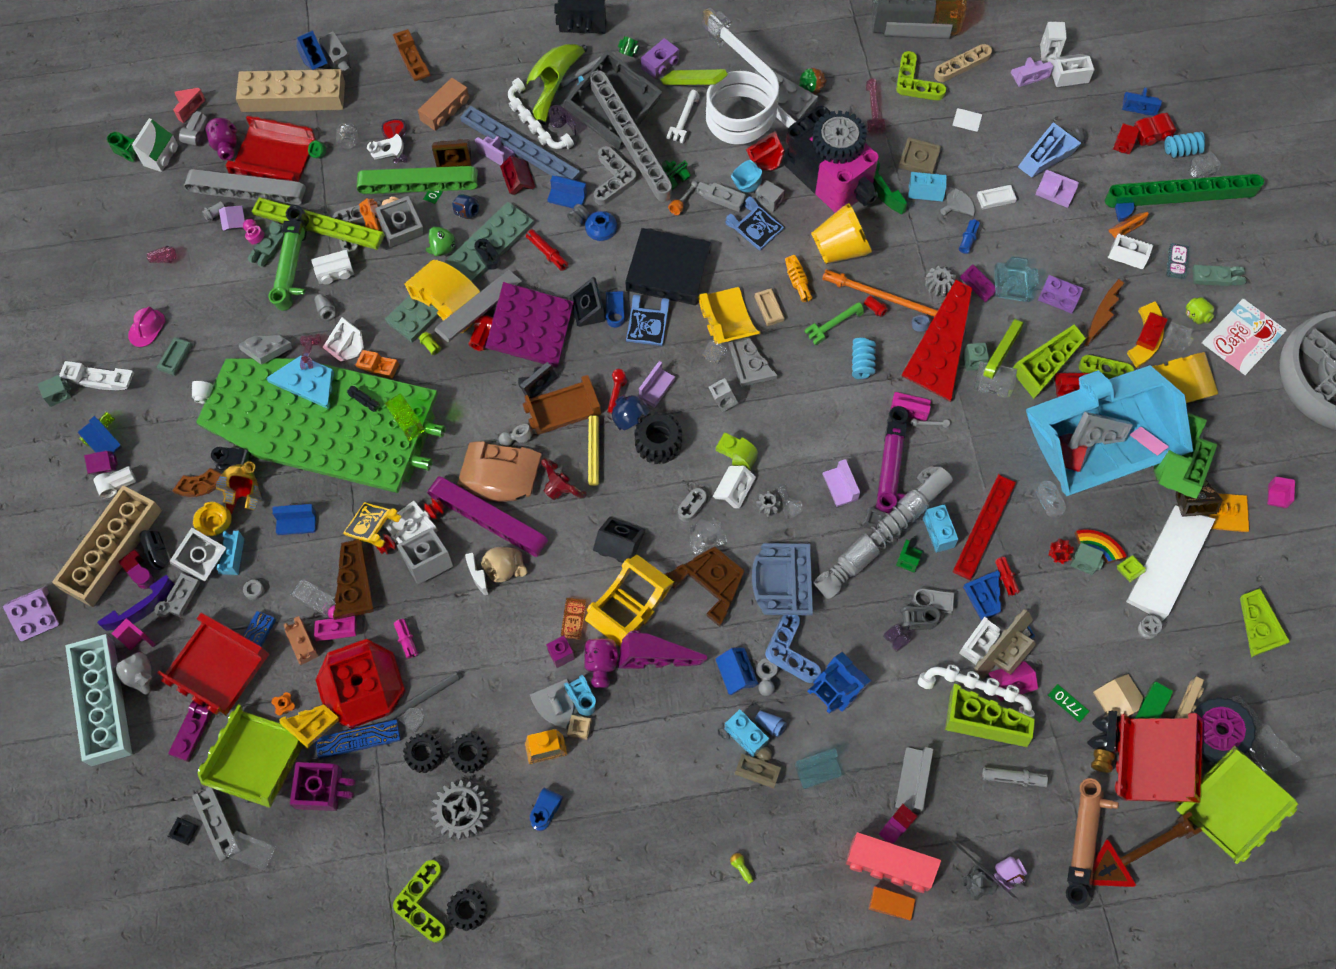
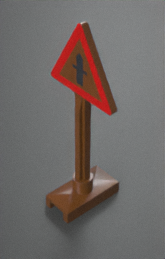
M1188 812L1175 820L1177 825L1173 826L1172 830L1121 858L1114 850L1110 841L1106 840L1094 860L1093 886L1135 887L1136 884L1127 871L1126 865L1177 837L1186 836L1187 839L1202 832L1201 827L1194 830L1192 822L1188 821L1192 813Z

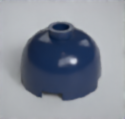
M623 395L615 401L616 405L613 407L612 419L619 430H627L638 423V419L642 414L646 416L650 408L638 396L630 395L625 397Z

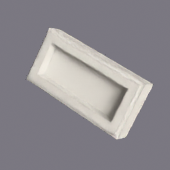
M1011 185L977 193L982 210L1015 203L1017 200Z

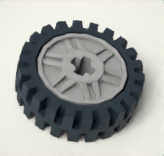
M838 110V114L835 111H831L830 115L826 113L824 117L821 116L819 121L816 122L813 131L812 143L814 149L816 148V153H820L822 159L826 157L828 162L833 159V163L836 164L838 160H840V164H843L845 160L851 162L852 158L854 160L857 159L858 155L860 156L864 150L867 137L865 124L861 123L860 118L856 119L855 114L849 116L850 112L847 111L845 114H842L840 110Z

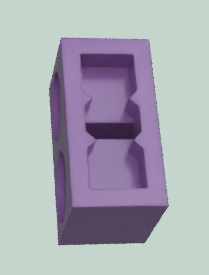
M1049 275L1038 301L1072 314L1083 288Z

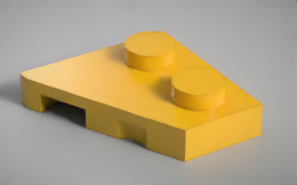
M325 705L314 707L312 710L298 712V715L290 718L282 717L279 721L284 728L309 748L339 721V717Z

